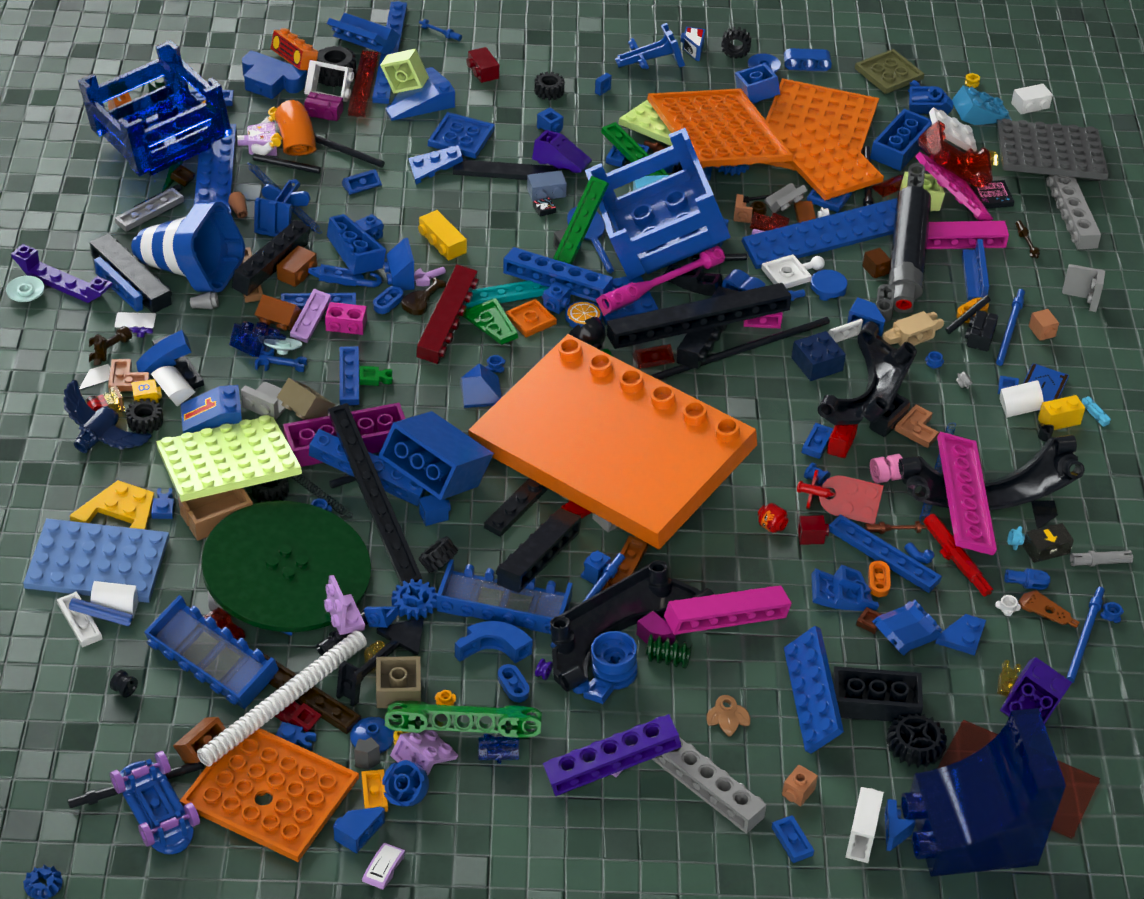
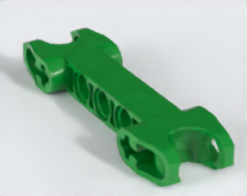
M395 701L388 705V712L385 714V726L394 731L414 733L424 730L499 733L505 737L516 738L534 737L541 733L542 712L533 707L512 705L503 708L431 705L423 701ZM401 706L403 709H393V707ZM532 712V713H535V714L537 715V717L531 716V715H526V714ZM444 714L447 720L440 722L436 719V715ZM466 715L470 720L467 723H462L458 717ZM483 716H489L492 722L484 724L480 719ZM389 719L394 722H399L401 724L393 725L390 723ZM534 728H537V729H536L535 731H533V732H528L527 730H525V729H534Z

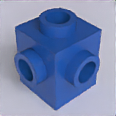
M373 214L354 222L373 239L378 240L383 237V222Z
M554 281L543 292V306L552 312L560 314L570 303L571 288Z

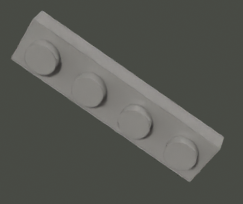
M171 188L115 217V223L127 232L184 202V196L174 188Z

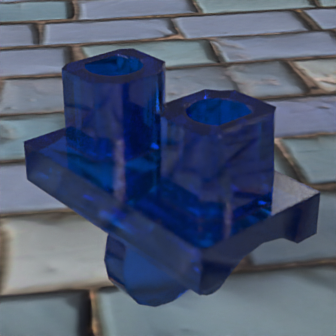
M483 734L482 737H478V760H497V764H501V760H519V738L494 737L491 734Z

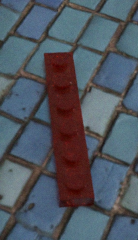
M362 51L348 107V116L365 117L379 52Z

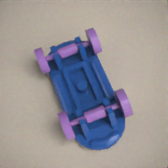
M160 751L155 753L156 763H153L151 759L134 762L124 767L120 772L118 770L110 772V778L116 792L123 794L134 814L145 845L147 847L151 846L160 853L173 855L182 852L189 846L193 838V827L200 824V818L193 803L190 802L184 805V807L165 775L171 772L169 761L165 753Z

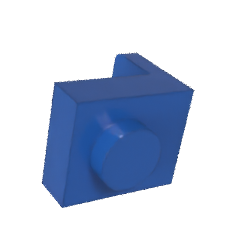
M365 607L364 609L369 627H388L399 615L397 607Z

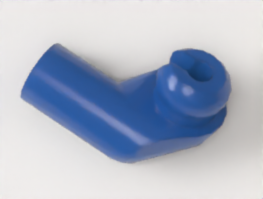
M912 542L904 547L911 558L921 563H931L935 556L934 552L928 549L924 553L919 552Z

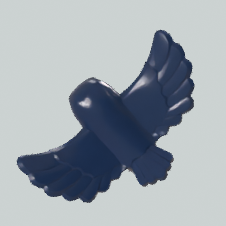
M72 380L71 383L67 384V388L64 389V409L69 413V417L79 425L78 429L81 430L74 442L75 448L80 452L87 453L99 441L108 444L110 447L124 450L125 448L141 446L152 437L149 433L138 434L116 427L119 414L108 406L101 407L96 412L92 410L81 395L76 380Z

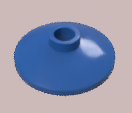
M756 54L748 60L749 68L766 63L776 73L781 67L779 59L770 54Z
M368 717L358 721L352 727L350 739L352 745L356 747L358 739L367 740L372 737L379 745L380 753L392 746L395 731L385 726V719Z

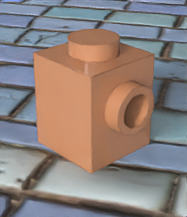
M1049 309L1033 312L1029 328L1039 341L1056 337L1059 322Z
M798 765L784 781L782 796L786 797L790 802L802 806L815 790L818 775Z

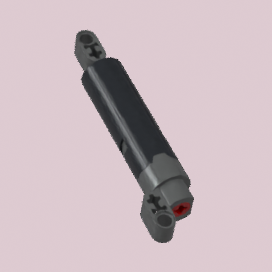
M913 163L909 166L907 187L900 190L897 196L888 284H883L878 288L876 302L877 308L886 320L885 323L892 319L893 310L899 313L913 312L914 300L919 298L923 292L931 194L924 189L925 167L921 163Z

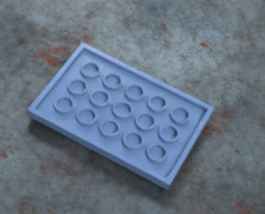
M46 518L23 582L24 588L69 594L77 592L79 595L91 596L94 581L135 585L138 601L150 603L168 544L169 532Z

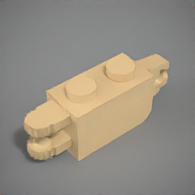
M922 311L893 322V328L883 333V340L890 345L898 343L901 346L904 342H909L914 346L933 339L935 331L942 328L945 323L942 319L937 320L938 315L934 311L927 314Z

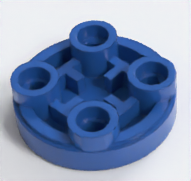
M820 270L813 274L810 287L814 293L819 295V299L828 301L830 298L846 294L847 279L837 271Z

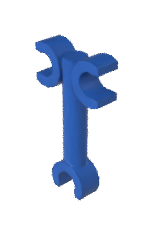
M262 346L260 348V356L255 360V369L258 370L260 365H265V371H268L270 368L269 363L295 367L296 371L304 372L307 358L298 357L290 359L277 357L273 348L269 352H265V346Z

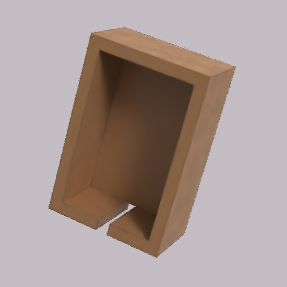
M243 488L181 502L178 497L180 515L187 526H189L197 541L208 537L213 528L231 513L253 505V502Z

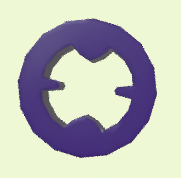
M542 658L536 667L535 677L542 676L543 680H547L551 674L553 662L549 661L547 663Z

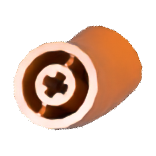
M295 100L281 103L275 112V121L282 137L283 152L292 156H303L315 152V134L311 119L304 105Z

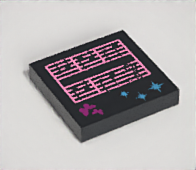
M1005 180L971 182L970 187L986 209L1014 206L1013 197Z

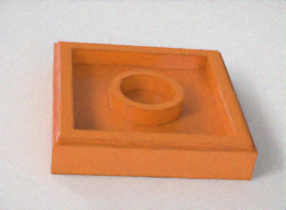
M533 299L505 312L511 323L526 338L557 324V319L537 299Z

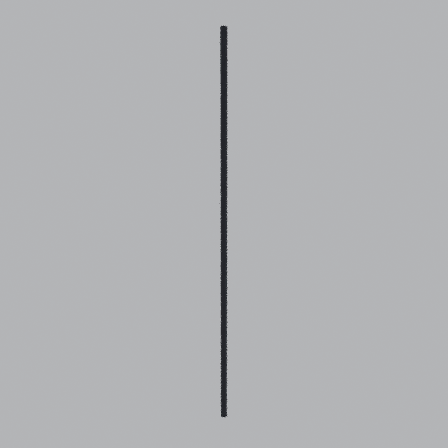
M824 317L709 355L700 366L830 323L828 317ZM679 365L650 376L661 380L694 368ZM346 475L329 481L331 488H335L356 481V478Z

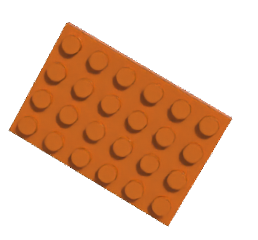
M828 119L777 134L793 154L792 161L788 162L824 201L883 182L884 176Z

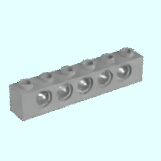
M1049 175L1046 180L1047 186L1050 187L1051 195L1056 201V206L1061 212L1062 220L1065 221L1066 229L1070 232L1071 240L1075 243L1076 248H1098L1101 233L1076 178Z
M680 738L682 747L652 758L654 762L746 834L764 819L767 804L760 797L752 794L742 783H738L725 770H721L710 758L703 756L693 745L686 743L683 739Z

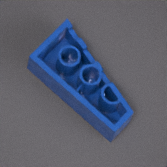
M345 214L329 217L327 237L353 275L383 268L386 249Z

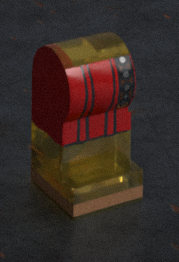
M117 386L109 388L110 392L90 396L85 400L87 405L95 412L104 406L112 408L117 413L125 411L123 396Z

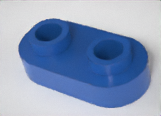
M397 286L385 289L373 300L374 311L379 314L390 312L401 302L403 290Z
M511 664L501 666L498 670V681L508 698L514 702L527 700L529 697V685L519 669Z

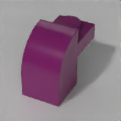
M654 611L637 621L636 635L646 644H648L650 634H653L654 641L657 640L658 636H661L662 643L665 642L667 637L670 638L671 645L674 643L676 635L671 631L667 621H664Z

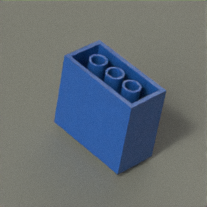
M433 411L393 422L378 457L438 499L443 500L478 487L494 453Z

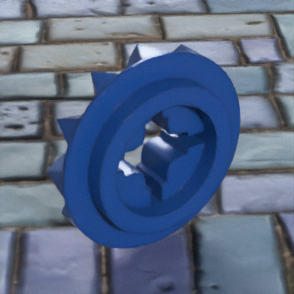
M45 864L38 869L34 867L31 873L26 874V879L23 881L24 889L34 899H48L56 895L62 887L63 879L61 872L57 871L54 866L50 868ZM40 877L47 881V886L39 882Z

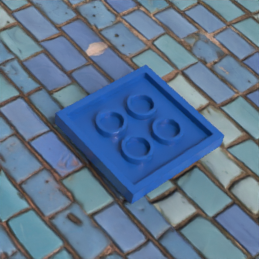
M447 112L429 138L428 146L442 150L459 145L463 156L476 159L494 132L495 124Z
M627 276L613 279L612 291L631 282L637 283L644 280L641 276L628 280ZM648 291L633 304L605 316L602 314V318L607 325L609 320L659 309ZM606 300L605 303H606L607 307H609V303H608V301Z

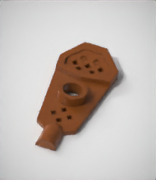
M1036 590L1024 593L1018 601L1023 610L1034 612L1061 625L1069 624L1077 628L1080 623L1071 618V613Z

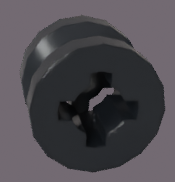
M124 670L116 672L110 681V688L114 691H119L120 695L124 698L131 696L138 685V680L133 676L129 677L128 673Z

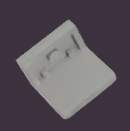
M263 382L256 390L245 385L241 389L242 407L262 416L269 415L276 420L286 410L281 405L283 402L276 398L282 388L268 382Z

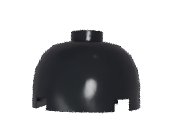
M598 317L585 320V325L581 327L578 324L570 331L569 335L599 350L602 348L601 344H603L606 337V329Z

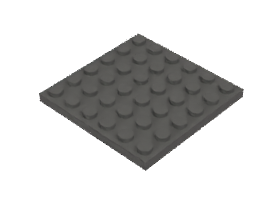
M997 119L996 129L1003 170L1100 180L1108 179V169L1098 129L1091 126L1083 128L1076 125L1062 126L1058 123L1051 125L1043 122L1030 123L1025 120Z

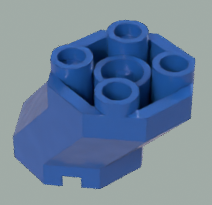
M915 599L912 602L909 601L903 607L879 615L872 621L903 656L909 650L936 640L942 631L937 622L926 613Z

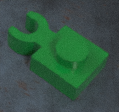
M359 367V385L379 386V382L387 385L392 384V369L379 371V367Z

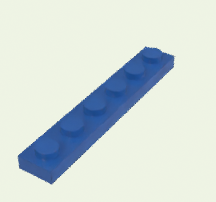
M841 514L829 525L830 533L874 560L887 563L890 570L926 592L930 593L941 582V575Z

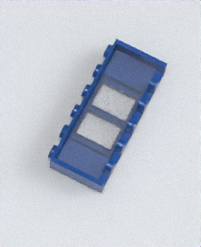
M450 559L437 593L438 612L463 617L470 616L487 621H500L525 627L529 630L551 634V619L569 609L573 583L568 582L566 592L563 593L556 591V583L552 580L548 581L546 589L535 587L534 578L520 593L497 585L493 569L488 568L485 577L474 575V566L471 564L466 565L464 573L454 571V560Z
M181 595L144 631L148 639L147 644L152 649L160 650L170 661H177L178 665L185 672L191 671L201 683L207 682L214 692L223 694L231 704H237L243 709L254 700L279 670L275 659L271 657L267 661L259 649L251 650L243 638L235 639L227 627L220 629L212 617L209 616L206 619L201 615L200 610L196 606L188 607Z

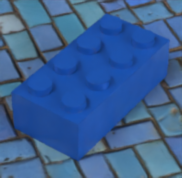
M903 109L874 140L870 159L901 171L931 138L933 130L931 119Z

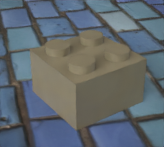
M291 378L287 379L276 397L283 402L281 404L283 407L290 411L293 410L296 412L295 415L303 420L329 416L328 409L336 406L309 386Z
M420 656L376 657L377 708H388V705L395 701H421Z

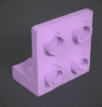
M334 575L329 576V582L326 584L327 599L324 600L326 612H330L333 627L337 628L340 635L352 633L355 630H365V623L352 595L343 596Z
M424 730L418 733L408 732L400 734L390 756L397 763L402 760L417 763L429 775L434 764L456 760L458 754L434 730Z

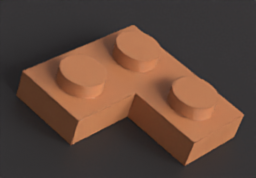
M111 359L108 383L109 392H115L114 386L117 387L119 392L132 391L131 383L150 380L149 372H131V359Z
M917 404L895 426L896 432L926 448H929L939 435L938 431L926 426L933 413Z

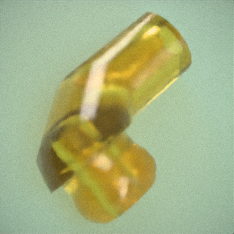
M378 640L366 648L364 651L365 663L385 646L383 641Z

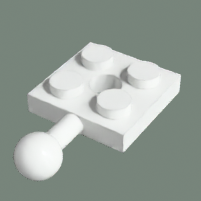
M792 254L762 263L761 269L773 284L783 283L788 289L811 282L812 276L807 270L812 268L814 270H821L825 265V261L822 257L815 256L810 262L801 264Z

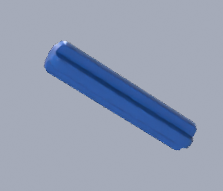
M72 598L69 603V610L124 626H130L133 615L77 598Z

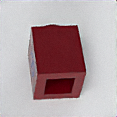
M824 515L799 516L797 531L800 545L824 544L825 536L829 535V525L825 524Z

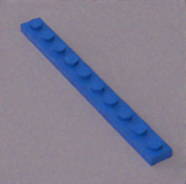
M396 1L390 4L386 27L392 28L401 36L391 52L387 54L381 53L372 103H390L392 89L380 64L386 55L399 52L407 3Z

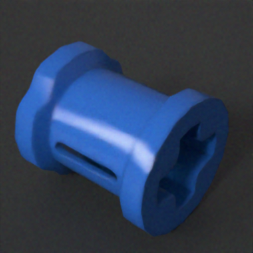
M811 463L805 470L804 478L813 480L815 470H819L817 483L818 486H822L830 478L831 473L823 471L817 467V464Z

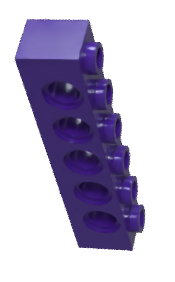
M668 714L659 716L642 725H636L627 731L615 733L601 741H595L586 747L572 750L568 754L554 757L543 763L554 795L558 796L682 746L679 734Z

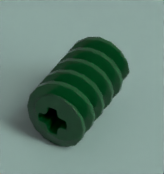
M650 634L646 655H648L649 662H652L656 657L657 663L660 664L665 658L666 665L669 666L673 660L674 667H678L680 662H682V668L686 669L690 661L692 645L690 648H687V642L684 641L679 646L677 639L671 645L670 638L668 637L662 643L661 636H658L657 640L654 641L653 634Z

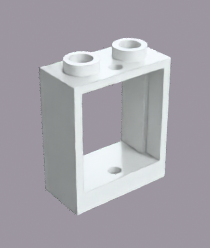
M310 60L304 94L309 95L310 92L327 94L316 91L320 67L345 71L341 96L338 97H343V101L347 102L351 96L350 83L354 79L353 68Z

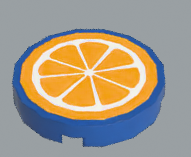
M578 301L570 304L566 309L565 320L566 322L568 321L572 328L578 324L582 327L586 324L585 320L592 317H598L602 322V311L595 303Z

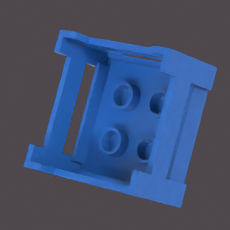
M686 128L669 134L672 146L609 173L605 172L602 163L585 170L588 181L593 176L609 183L599 208L609 239L628 280L641 276L645 272L649 274L731 238ZM680 162L683 170L616 197L614 189Z

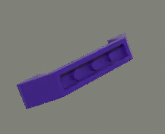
M22 244L11 253V257L27 276L37 277L43 284L86 303L100 297L112 286V282L96 276L88 283L39 261L38 250Z

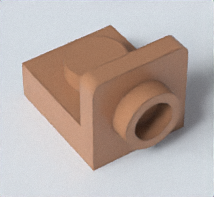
M737 194L733 221L751 223L753 208L746 207V202H743L744 195Z

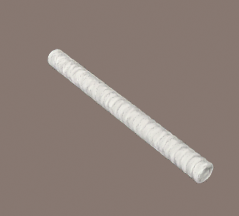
M357 630L353 631L347 638H344L332 649L324 653L323 656H320L318 660H315L306 667L304 671L295 675L284 686H281L279 690H276L269 697L265 698L264 701H261L249 713H246L239 720L235 721L234 724H231L218 736L214 737L213 740H210L208 744H205L197 751L201 763L210 767L219 758H222L224 754H227L229 750H232L234 746L244 741L254 731H257L275 715L279 714L280 711H283L285 707L292 704L304 692H307L309 688H312L319 681L323 680L324 677H327L344 660L347 661L357 651H360L367 645L365 636Z

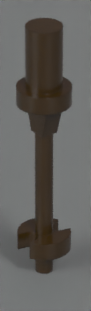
M1017 221L1015 225L1018 229V234L1027 241L1031 249L1029 251L1032 258H1039L1040 250L1037 247H1033L1028 238V228L1024 227L1022 221Z

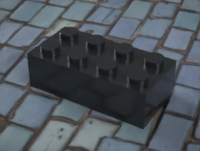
M834 666L832 681L841 718L893 722V720H897L899 715L905 717L907 713L911 716H914L915 713L921 716L923 710L921 673Z

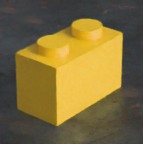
M1077 395L1042 402L1038 420L1040 423L1053 425L1054 430L1080 425L1085 406Z

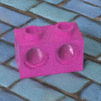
M329 302L325 315L326 331L363 335L367 322V306Z

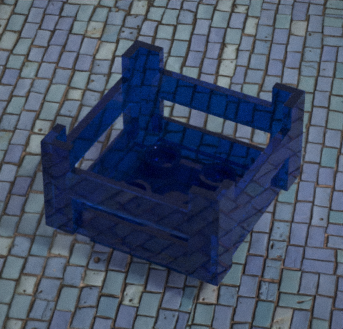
M171 40L156 46L158 59L98 85L94 74L78 80L91 129L98 136L103 135L129 161L131 169L138 176L146 173L152 176L180 161H185L211 149V143L232 134L221 84L213 77L206 82L182 60L179 47ZM163 77L165 86L112 110H105L104 102ZM188 83L205 98V103H202L189 91Z

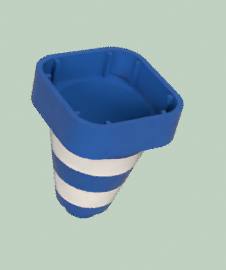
M198 202L186 217L142 229L134 237L131 245L134 256L142 264L187 277L190 285L197 292H221L234 275V271L242 263L245 255L243 237L227 206L222 202Z

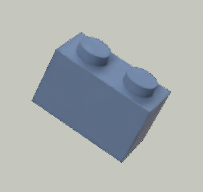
M562 170L527 175V190L532 202L544 198L556 199L566 197L567 183Z

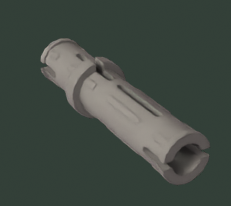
M1092 550L1087 553H1071L1070 562H1073L1071 566L1088 565L1089 567H1095L1098 564L1132 563L1133 554L1131 550L1095 552Z

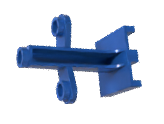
M667 23L661 25L664 37L660 41L638 48L634 38H630L628 44L632 51L617 55L618 58L615 59L618 68L639 62L641 69H649L646 60L672 54L679 68L685 66L678 42L675 40L672 31L669 30Z
M288 180L282 190L271 184H266L263 187L262 195L266 199L257 197L255 200L254 233L275 237L291 224L292 206L308 205L310 195L306 191L297 192L300 187L298 180Z

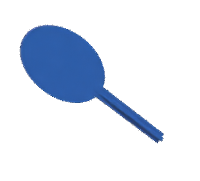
M577 207L569 211L567 216L568 225ZM596 211L584 239L591 240L607 273L612 274L614 269L598 240L605 230L604 220Z

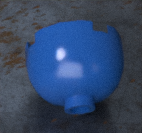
M402 760L391 764L385 771L382 779V785H385V791L387 792H384V795L390 803L401 807L414 806L420 803L429 790V778L426 771L419 764L409 760Z

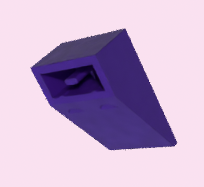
M545 130L535 139L532 160L537 161L539 164H550L558 169L565 168L573 173H579L592 162L589 156L563 134Z
M1035 657L1029 660L1017 678L1000 711L1037 736L1072 682Z

